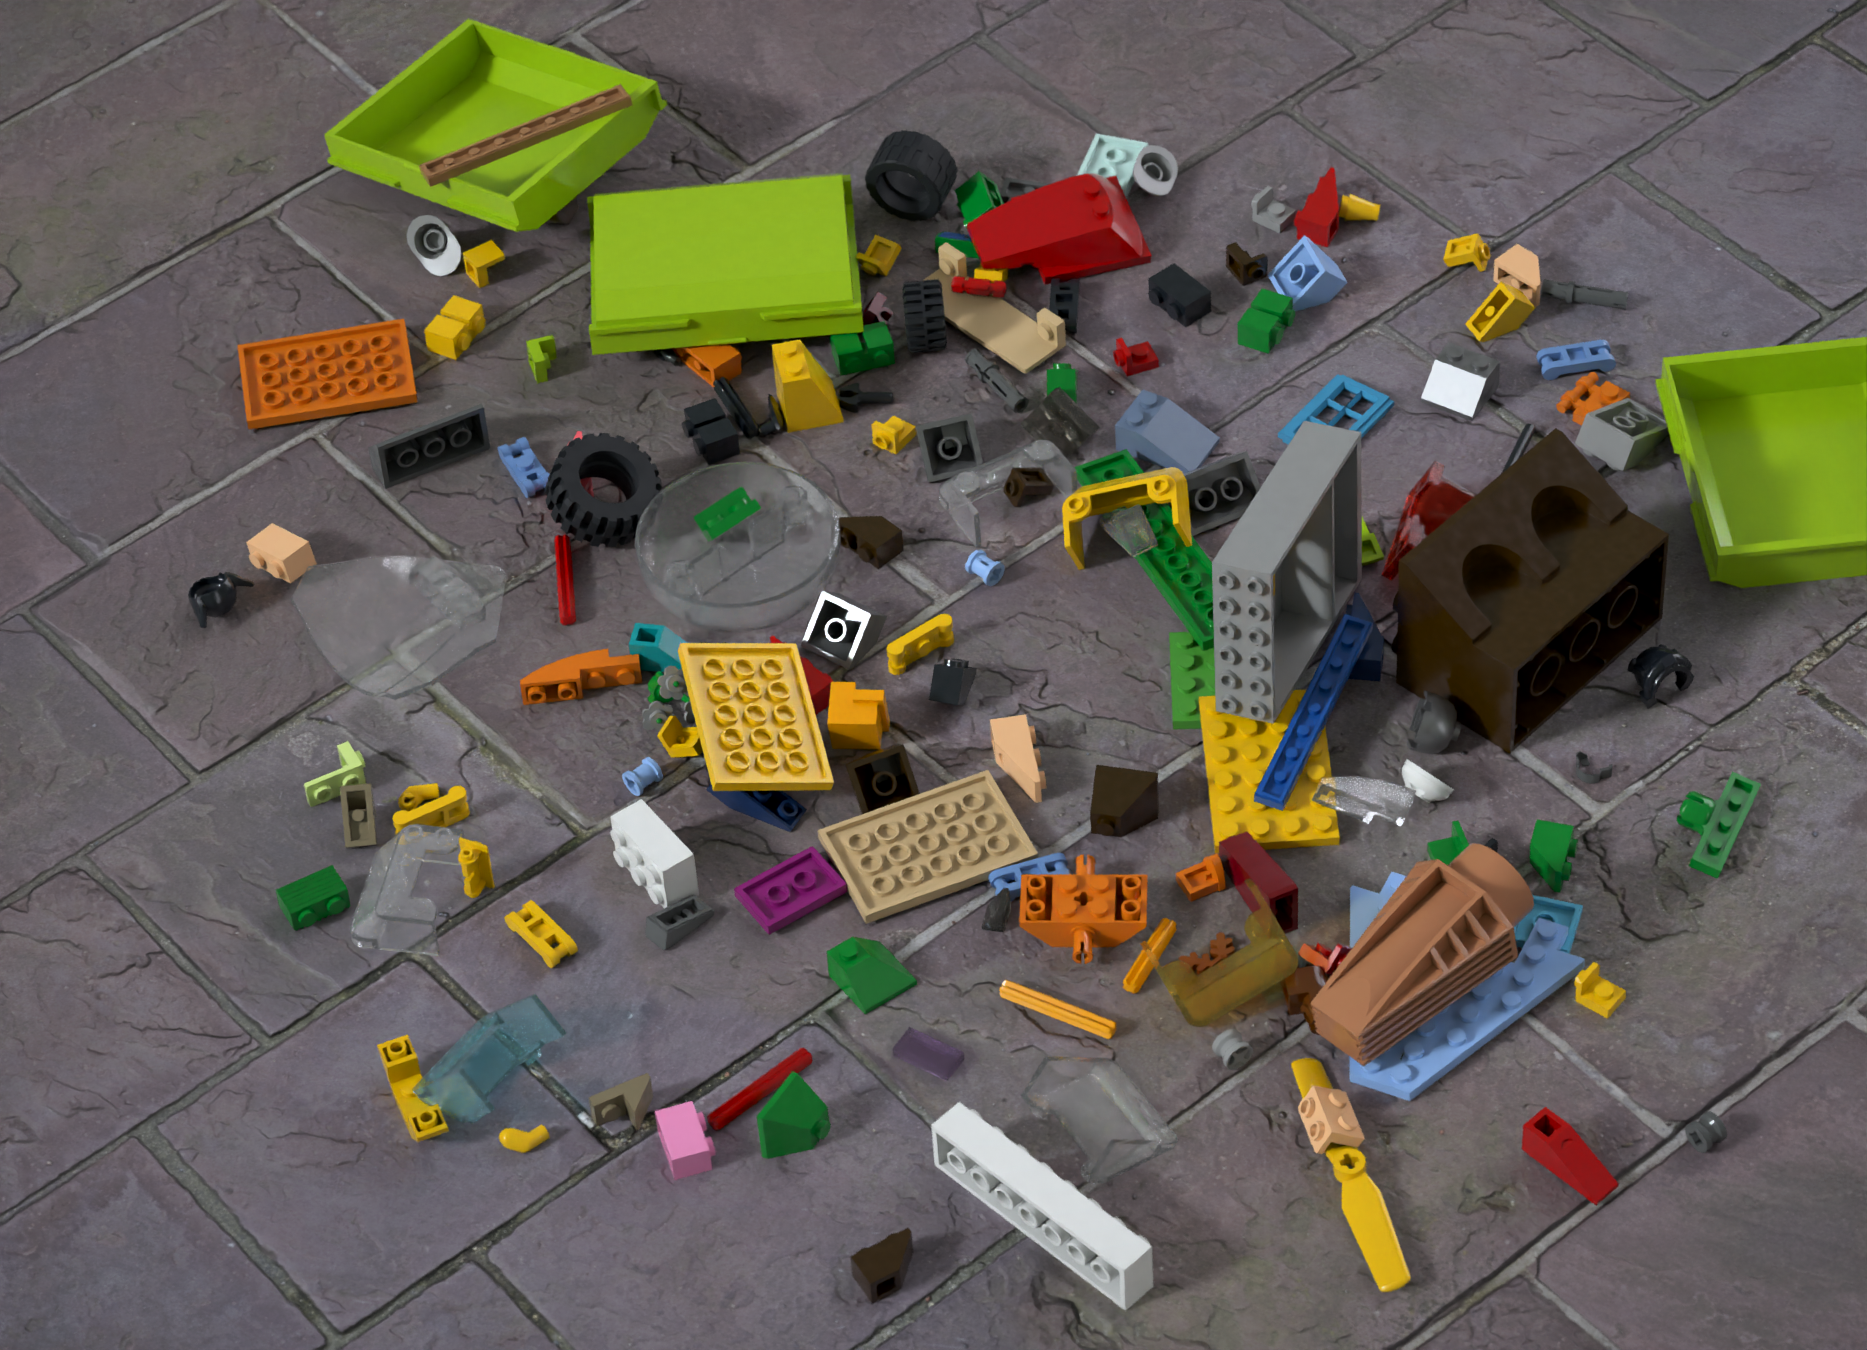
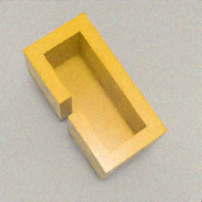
M453 295L440 310L441 315L437 314L424 329L428 351L457 360L463 351L469 348L470 343L478 333L483 331L486 320L482 304Z

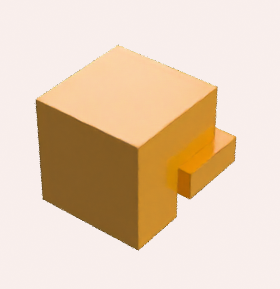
M831 682L827 725L832 749H881L882 732H889L890 718L884 690L856 689V682Z

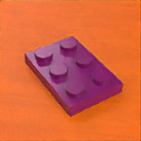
M813 846L734 888L735 897L769 935L848 892L847 883Z

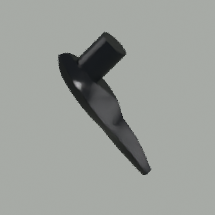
M771 394L768 395V416L771 421L759 426L764 437L777 430H781L784 424L779 406Z

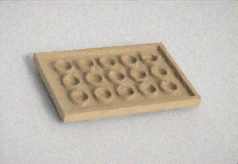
M989 770L818 830V838L839 876L847 883V891L866 924L989 880V874L996 869L1038 858L1035 847Z

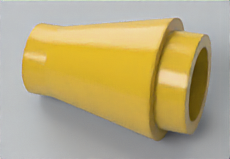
M1349 194V196L1342 195L1339 217L1345 218V221H1377L1380 204H1374L1353 194Z

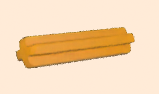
M1168 918L1161 919L1124 978L1123 988L1125 991H1130L1133 994L1139 992L1175 934V921Z

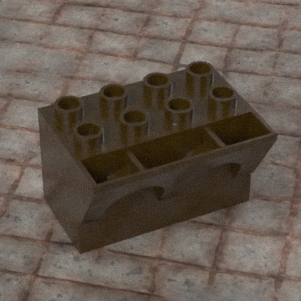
M1555 428L1399 560L1398 592L1393 600V610L1398 613L1397 634L1392 643V652L1397 655L1396 683L1419 698L1426 699L1424 691H1428L1448 699L1456 709V721L1506 752L1511 753L1662 619L1669 534L1630 512L1628 505L1562 431Z

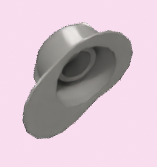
M1158 145L1144 147L1133 167L1134 179L1141 187V190L1155 196H1164L1170 192L1178 172L1177 161L1167 149Z
M432 215L419 216L412 221L407 231L408 245L430 273L438 276L449 275L455 271L460 264L462 256L461 246L446 224L438 217Z

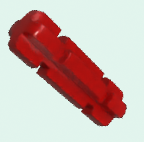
M954 276L951 282V289L954 293L963 294L964 291H967V294L989 297L990 294H993V297L1003 298L1007 289L1006 282L997 280L991 283L989 279L969 277L968 280H965V277Z

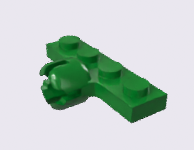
M1732 771L1718 800H1713L1696 791H1690L1685 796L1689 799L1683 801L1680 807V815H1677L1676 821L1680 826L1701 835V840L1694 852L1689 867L1718 879L1761 786L1760 783Z

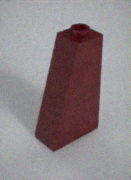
M1247 831L1220 841L1219 856L1223 869L1268 938L1273 939L1298 929V887Z

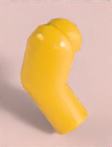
M438 783L409 786L398 799V805L401 810L409 812L417 808L425 799L440 798Z
M542 1124L530 1132L506 1128L499 1135V1141L505 1148L521 1153L529 1152L550 1138L547 1129Z

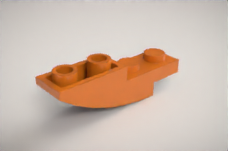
M608 649L576 654L545 665L520 680L523 705L583 699L584 689L642 683L639 654L609 657Z

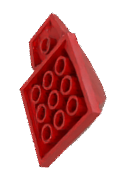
M1095 173L1072 176L1040 187L1024 195L1011 197V201L1000 205L967 224L968 233L983 269L1018 268L1022 265L1030 264L1038 268L1045 285L1051 284V278H1060V281L1071 280V278H1081L1151 263L1150 250L1117 176L1105 178Z

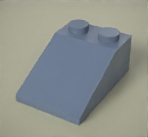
M1146 390L1140 392L1115 425L1117 451L1127 449L1131 456L1164 468H1178L1183 474L1200 468L1220 442V437L1170 399Z

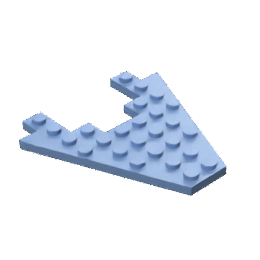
M1391 872L1380 893L1351 886L1350 947L1353 948L1405 879V875ZM1538 918L1515 963L1510 962L1365 1066L1349 1056L1350 1082L1407 1101L1414 1099L1584 969L1585 958L1560 951L1568 936L1569 927Z

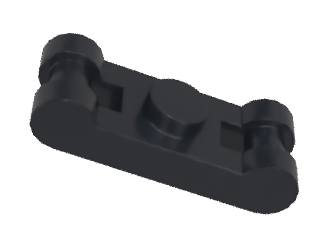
M1051 278L1049 311L1058 317L1068 318L1063 319L1065 321V331H1068L1069 334H1077L1080 278H1071V281H1060V278Z

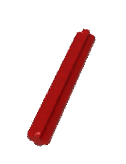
M564 534L562 536L557 535L554 538L559 617L560 623L566 626L567 624L573 625L576 622L571 542L570 537Z
M804 1047L798 1049L707 1115L708 1124L716 1131L723 1128L780 1087L792 1071L798 1074L812 1064L811 1053Z

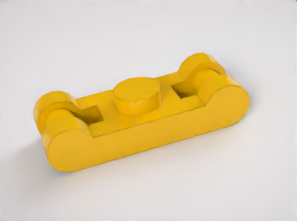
M940 614L887 645L888 671L893 675L903 674L906 666L917 659L928 655L940 646H951L954 642L952 617L948 614Z
M454 786L443 797L425 803L409 812L401 810L394 813L392 819L396 828L397 841L400 844H409L467 818L470 810L466 802V789L462 786Z
M532 900L523 904L520 911H512L504 917L508 927L513 932L516 931L538 952L550 968L559 964L560 959L564 956L570 957L578 951L574 940ZM554 942H557L559 944L555 948H552L550 946Z

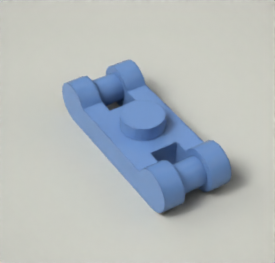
M1606 340L1544 348L1536 355L1539 365L1542 366L1543 377L1546 380H1554L1561 374L1594 369L1607 372L1616 366L1614 356L1610 354L1611 349Z
M525 437L517 439L516 443L512 445L504 444L497 447L502 462L526 498L534 496L536 491L545 490L549 473L545 471ZM521 454V456L517 458L513 457L515 455Z
M1059 852L996 869L989 874L988 879L991 886L996 889L995 895L1000 904H1008L1021 895V874H1073V872L1067 868L1068 861L1065 855Z

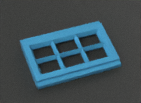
M1337 374L1278 433V438L1289 445L1304 421L1334 426L1346 415L1357 420L1348 430L1361 432L1362 439L1394 406V401L1390 400L1389 396L1343 374L1341 376ZM1343 390L1356 395L1346 406L1333 401ZM1361 398L1373 403L1363 415L1351 410ZM1327 406L1339 412L1328 424L1316 419Z

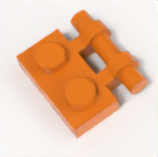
M1590 372L1587 376H1582L1576 382L1575 388L1566 391L1561 396V401L1556 405V408L1560 413H1565L1568 409L1573 411L1572 421L1582 426L1587 413L1626 398L1630 399V392L1608 381H1605L1599 387L1595 385L1599 380L1598 375L1595 372ZM1583 395L1589 397L1585 401L1580 399Z

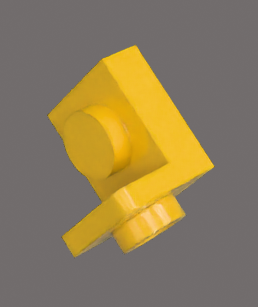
M1477 233L1448 240L1443 260L1447 267L1463 265L1473 261L1479 272L1486 271L1491 254L1489 246L1483 242Z
M892 416L885 424L875 421L871 425L873 444L895 455L917 435L914 425L895 416Z
M1593 962L1587 970H1581L1575 979V1001L1608 1019L1626 999V990L1600 977V965Z

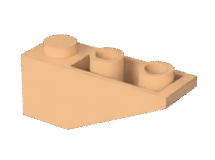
M1026 714L990 719L991 742L996 763L1035 803L1042 802L1041 789H1046V779L1044 771H1038V767L1041 766L1039 748L1033 749V744L1037 743L1034 726H1028Z

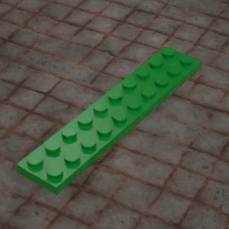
M1127 449L1074 467V475L1081 486L1144 473ZM1150 503L1104 513L1103 515L1201 649L1205 651L1213 648L1212 562L1193 537L1192 546L1186 547L1173 525L1171 507L1167 503Z

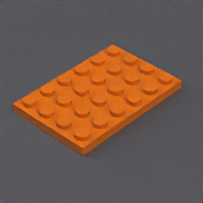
M404 318L237 345L248 430L418 402Z

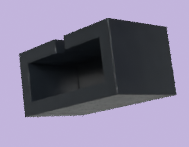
M1175 263L1148 278V297L1150 301L1165 312L1167 311L1173 320H1177L1184 327H1188L1211 313V291Z
M716 398L684 409L685 421L682 422L683 431L687 438H692L697 455H702L708 465L740 454L738 433L728 417L726 418V414Z

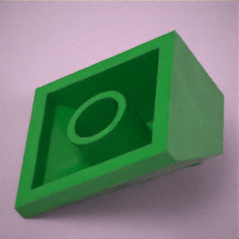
M852 936L826 951L829 976L865 1015L917 985V980L879 941Z
M793 1071L757 1115L761 1155L766 1159L812 1150L820 1139L823 1140L830 1131L831 1123L829 1122L828 1107L800 1075Z

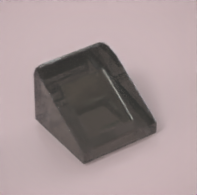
M1003 888L988 904L982 923L983 930L1003 933L1006 930L1011 911L1009 888Z

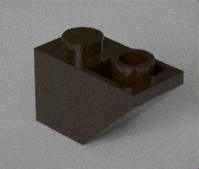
M882 516L840 517L836 520L839 543L844 548L852 550L864 562H869L877 569L904 551L902 530Z
M906 1228L898 1233H892L884 1240L870 1247H864L856 1254L850 1256L852 1276L872 1304L902 1289L913 1255L911 1230Z

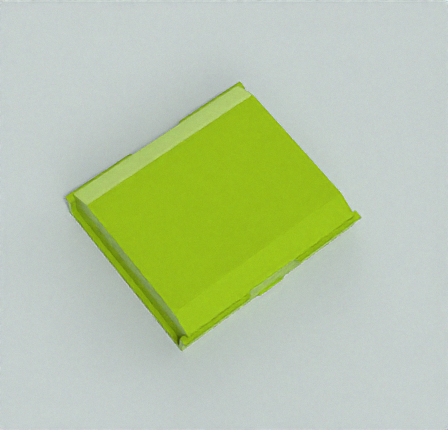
M467 19L324 134L331 156L327 161L328 164L515 232L540 228L643 141L659 111L667 106V101L661 99L658 83L655 80L576 55L573 52L552 45H546ZM617 85H622L631 97L632 106L430 187L421 174L419 168L421 164Z
M838 173L601 193L587 197L591 257V324H589L592 355L864 332L858 259H856L857 245L851 175Z
M1867 337L1664 357L1661 379H1655V385L1674 453L1679 454L1692 499L1690 511L1710 582L1720 581L1740 588L1867 575Z

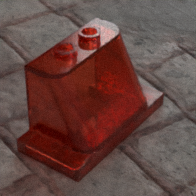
M1437 461L1432 463L1407 495L1382 572V576L1391 581L1399 573V560L1476 496L1475 493L1443 477L1445 465Z

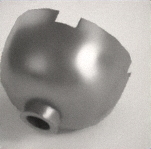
M1424 691L1426 699H1419L1409 730L1415 732L1414 741L1407 739V748L1427 754L1439 753L1448 746L1450 740H1457L1461 723L1456 722V709L1448 699L1438 694Z

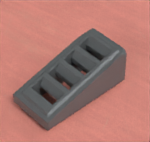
M692 895L646 918L645 935L662 950H666L714 916L715 910L697 896Z

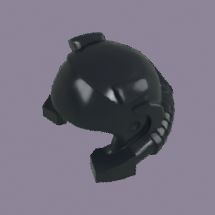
M1663 644L1644 650L1637 658L1631 659L1627 668L1629 672L1634 674L1637 684L1642 687L1643 690L1639 692L1640 698L1648 709L1657 703L1655 694L1661 682L1670 673L1675 672L1677 675L1675 684L1680 691L1688 689L1694 679V675L1691 673L1692 664L1689 659L1680 654L1676 649H1669Z

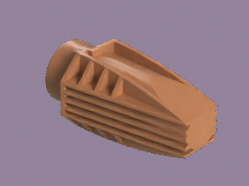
M1470 844L1448 866L1439 859L1417 862L1310 1003L1313 1007V1018L1316 1021L1315 1027L1318 1028L1316 1033L1365 1066L1516 959L1518 952L1514 927L1534 907L1533 896L1525 880L1505 858L1481 844Z

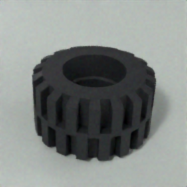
M939 279L904 282L902 293L907 347L909 351L915 353L945 350L947 337L942 284Z

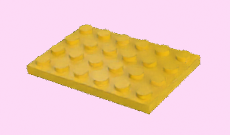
M680 643L678 654L713 791H803L832 789L834 780L796 643Z
M1307 689L1293 691L1274 724L1216 711L1215 696L1199 697V713L1215 853H1219L1220 841L1246 831L1264 850L1339 845L1340 837L1326 727H1324L1284 810L1281 811L1254 802V794Z

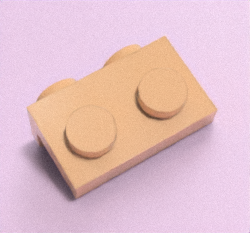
M1313 1085L1307 1095L1301 1100L1298 1111L1315 1153L1323 1154L1331 1142L1358 1148L1365 1138L1347 1093L1339 1089H1329Z

